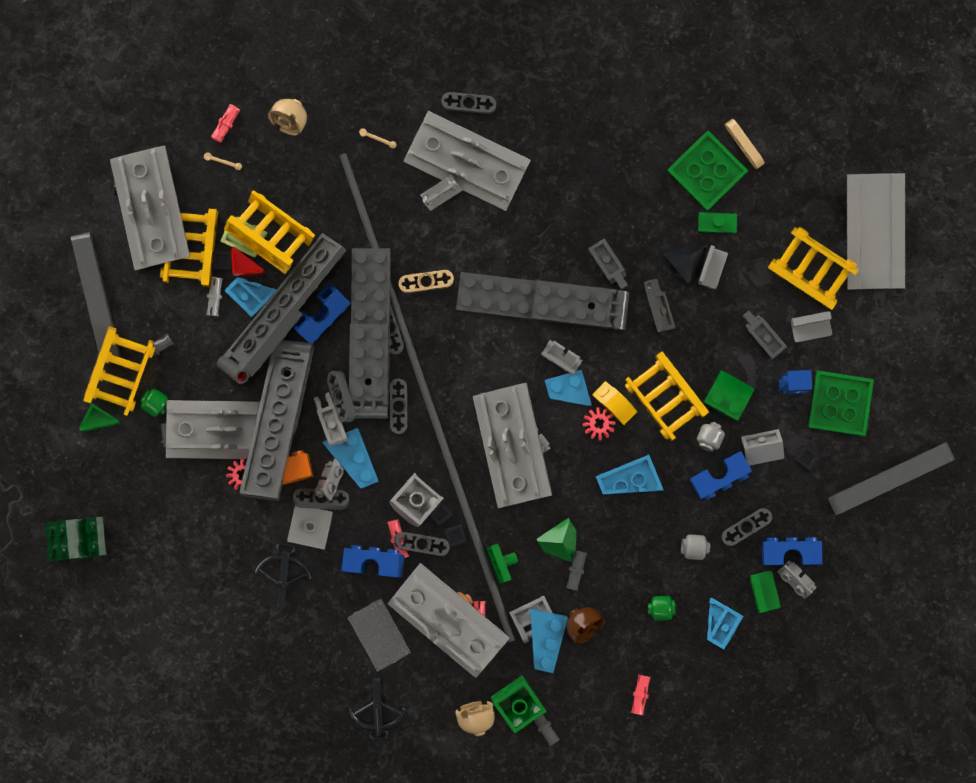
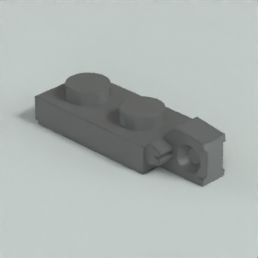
M605 239L588 248L611 284L616 282L620 290L628 287L623 278L626 276L625 269Z
M652 279L644 282L657 331L663 332L674 329L675 324L665 292L661 291L658 280Z
M750 311L742 315L748 323L745 326L748 329L747 331L771 359H774L787 348L764 318H761L759 315L754 317Z

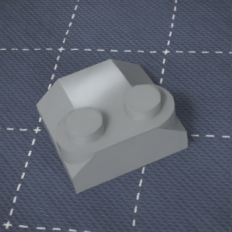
M414 473L389 503L406 521L419 527L443 500V497L438 495Z

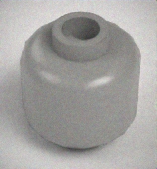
M715 422L702 425L697 436L699 447L709 452L718 450L725 437V433L721 430L722 426Z
M689 534L685 539H682L681 553L684 554L686 559L703 560L706 554H709L710 543L707 542L705 536Z

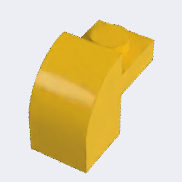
M606 381L592 394L623 425L637 413L631 403Z

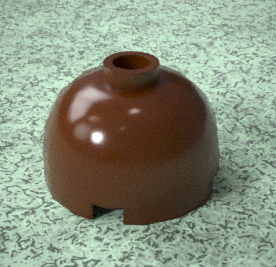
M575 608L569 614L570 617L567 620L566 629L569 637L575 644L577 642L582 644L596 635L594 631L598 627L602 629L605 619L593 608Z

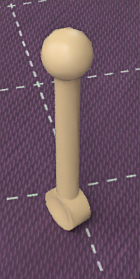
M366 129L359 131L362 137L368 136L389 145L392 149L397 146L395 141L390 142L368 133Z
M210 153L204 154V158L207 161L214 160L235 167L236 170H241L242 168L241 163L235 164L213 157Z

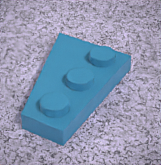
M358 428L346 432L348 439L346 442L332 447L329 446L327 440L322 442L361 489L379 482Z
M649 455L596 476L603 495L663 491Z
M530 608L534 669L553 673L568 618L567 616Z

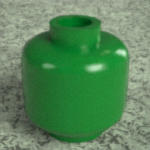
M155 388L147 389L139 400L141 403L140 407L153 417L159 414L163 415L167 410L166 403L168 398Z
M668 595L654 596L652 603H648V614L652 615L655 621L671 620L673 615H676L675 600H672Z

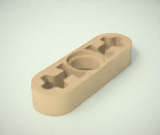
M734 119L725 124L727 131L753 167L758 169L765 164L763 158Z
M448 270L404 275L399 280V288L404 293L448 288L453 284L454 277ZM443 274L451 278L447 281V284H444L443 281H437L438 285L434 286L435 279L433 275H437V279L442 278ZM424 276H428L432 280L431 285L428 287L421 285V279ZM418 277V286L420 288H416V284L410 285V289L402 286V283H405V279H408L409 282H415L414 278Z

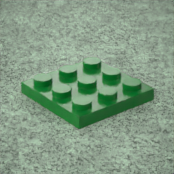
M707 131L667 172L708 211L748 170Z
M816 371L808 428L865 437L874 379Z

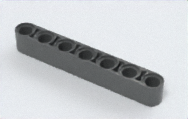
M86 232L71 236V242L98 352L100 353L108 327L114 328L93 239L91 233ZM111 345L109 352L121 358L119 345Z
M943 443L829 497V503L835 515L841 514L955 460L948 443Z

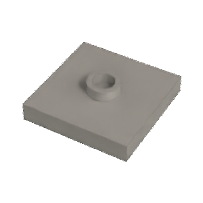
M295 505L287 542L325 550L333 512L322 509L299 508Z

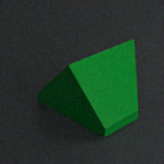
M91 403L79 428L81 432H87L119 425L120 420Z
M567 518L536 540L545 553L573 563L577 531L570 519Z

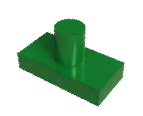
M699 212L698 232L736 234L737 214Z
M498 544L486 548L499 583L502 584L512 580L507 567L518 563L516 554L513 552L502 556Z

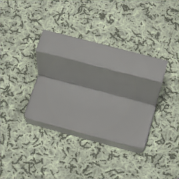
M711 245L698 284L716 290L728 253L714 249L715 246Z
M830 311L792 318L790 321L794 341L797 343L831 336L830 320L832 318Z
M779 429L741 437L745 458L749 466L784 458L783 441Z

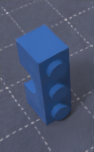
M330 283L316 296L321 302L320 311L313 316H309L302 310V316L293 326L309 344L316 341L324 330L331 326L333 321L351 304Z
M811 370L787 371L779 379V390H783V395L808 393V391L812 390Z
M741 451L723 460L726 467L724 478L715 479L708 470H705L689 479L699 499L705 498V500L716 496L715 491L721 488L722 491H725L733 486L731 482L737 479L741 482L750 477L748 473L752 472Z
M806 537L805 541H798V538H786V541L778 542V538H767V542H762V565H784V555L788 550H795L799 553L801 565L822 564V541H817V537Z
M351 545V548H344L341 571L365 574L367 564L371 560H375L379 565L378 575L402 578L405 555L399 554V550L388 549L386 553L380 552L381 548L369 547L368 551L362 550V546Z

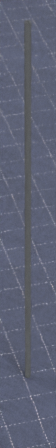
M346 153L341 154L339 157L371 248H379ZM390 282V303L505 634L510 637L508 643L515 641L397 297Z

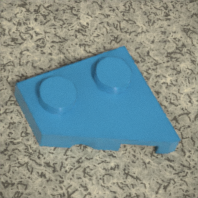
M237 277L224 291L253 318L274 294L276 289Z
M582 370L576 371L574 375L568 373L545 380L550 399L585 406L592 405Z
M710 598L707 640L725 650L744 616L717 600Z

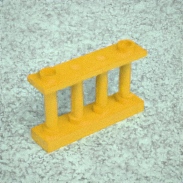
M253 190L248 200L251 205L238 219L231 215L226 222L224 230L286 274L293 263L290 257L302 243L310 246L315 234L309 228L302 226L266 200L262 194H258ZM258 209L266 216L254 230H251L244 223ZM273 220L282 227L270 241H266L260 234ZM287 232H290L297 238L285 252H281L275 246Z
M209 209L205 215L181 213L182 221L201 222L207 225V230L203 234L185 232L186 240L201 241L202 244H205L204 251H201V253L189 252L190 257L184 258L200 260L203 263V269L199 270V272L170 269V261L166 262L164 267L161 266L160 278H163L165 283H169V277L198 279L203 287H210L218 211L217 209Z
M794 227L791 234L795 238L781 259H773L768 268L832 310L838 301L835 299V294L851 272L855 276L858 273L857 264L850 259L846 261L808 236L809 233L803 228L799 227L797 229ZM801 241H804L811 246V249L798 268L791 270L787 267V262ZM819 251L828 258L813 280L808 281L803 278V273ZM836 262L843 267V270L829 291L826 290L825 292L819 288V283L832 264Z
M109 326L83 401L91 403L92 398H99L125 407L124 415L128 416L129 411L133 412L136 401L133 399L148 357L152 358L155 347H153V341L149 340L147 346L118 337L119 335L115 334L116 328ZM117 344L144 353L141 364L112 355V352H109L111 345L115 346ZM111 362L138 371L135 381L132 382L105 373L106 371L103 370L105 363L109 364ZM105 380L131 389L128 400L99 391V388H96L98 381Z
M660 352L655 357L657 359L656 364L633 382L629 377L626 378L625 382L627 384H625V387L630 394L635 393L662 428L660 433L666 440L670 439L672 441L676 438L672 434L694 416L700 415L703 418L709 411L666 355ZM665 370L669 375L667 380L646 396H643L637 387L658 371ZM677 385L680 389L679 395L655 412L649 402L670 386ZM683 400H688L692 405L690 407L691 410L667 427L661 417Z

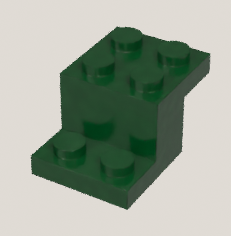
M103 517L46 523L45 534L48 542L47 554L49 562L106 555Z

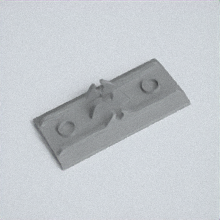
M428 111L403 162L440 180L453 175L463 191L506 211L531 160Z
M155 147L110 159L134 270L137 271L150 266L189 258L190 253L166 147Z
M905 173L847 174V259L857 264L856 267L859 269L856 276L851 272L847 276L848 290L905 288Z
M527 383L473 396L498 508L552 496Z
M167 400L166 458L247 459L260 402Z
M421 563L388 602L390 607L475 678H477L510 638Z

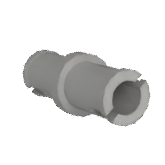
M210 277L206 315L219 316L223 278Z

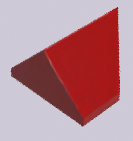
M235 247L231 249L232 270L236 278L259 276L265 273L264 269Z

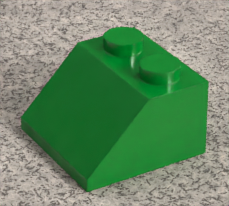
M721 370L703 404L737 422L754 388Z
M523 675L491 696L493 704L514 733L547 712Z

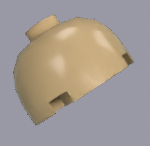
M281 99L273 105L268 113V118L273 125L277 123L281 126L279 130L295 136L299 132L301 133L305 127L307 113L300 101L296 99Z
M481 701L468 703L460 707L461 711L456 710L457 721L461 729L475 736L485 734V731L494 724L493 703L487 701V705H482Z

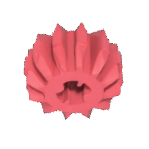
M599 407L596 408V415L590 410L589 414L592 418L586 415L584 417L585 420L590 421L589 423H583V427H590L585 433L588 434L592 431L591 439H594L595 435L598 434V440H602V433L608 438L609 434L606 430L614 432V429L609 427V425L616 424L615 421H609L613 414H609L606 417L607 409H604L603 413L600 414ZM596 419H599V421H604V423L602 424V429H599V427L596 428L594 426L596 424Z
M244 459L240 460V465L237 461L233 462L236 467L235 469L230 466L228 467L233 473L226 474V477H233L228 483L232 485L236 482L235 490L242 484L238 474L240 471L243 472L245 470Z

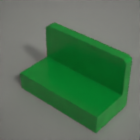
M772 571L749 575L758 613L780 608Z

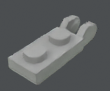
M328 392L325 393L326 401L329 404L328 407L322 409L318 396L314 398L328 444L332 447L346 442L348 439L342 422L337 417L333 401Z

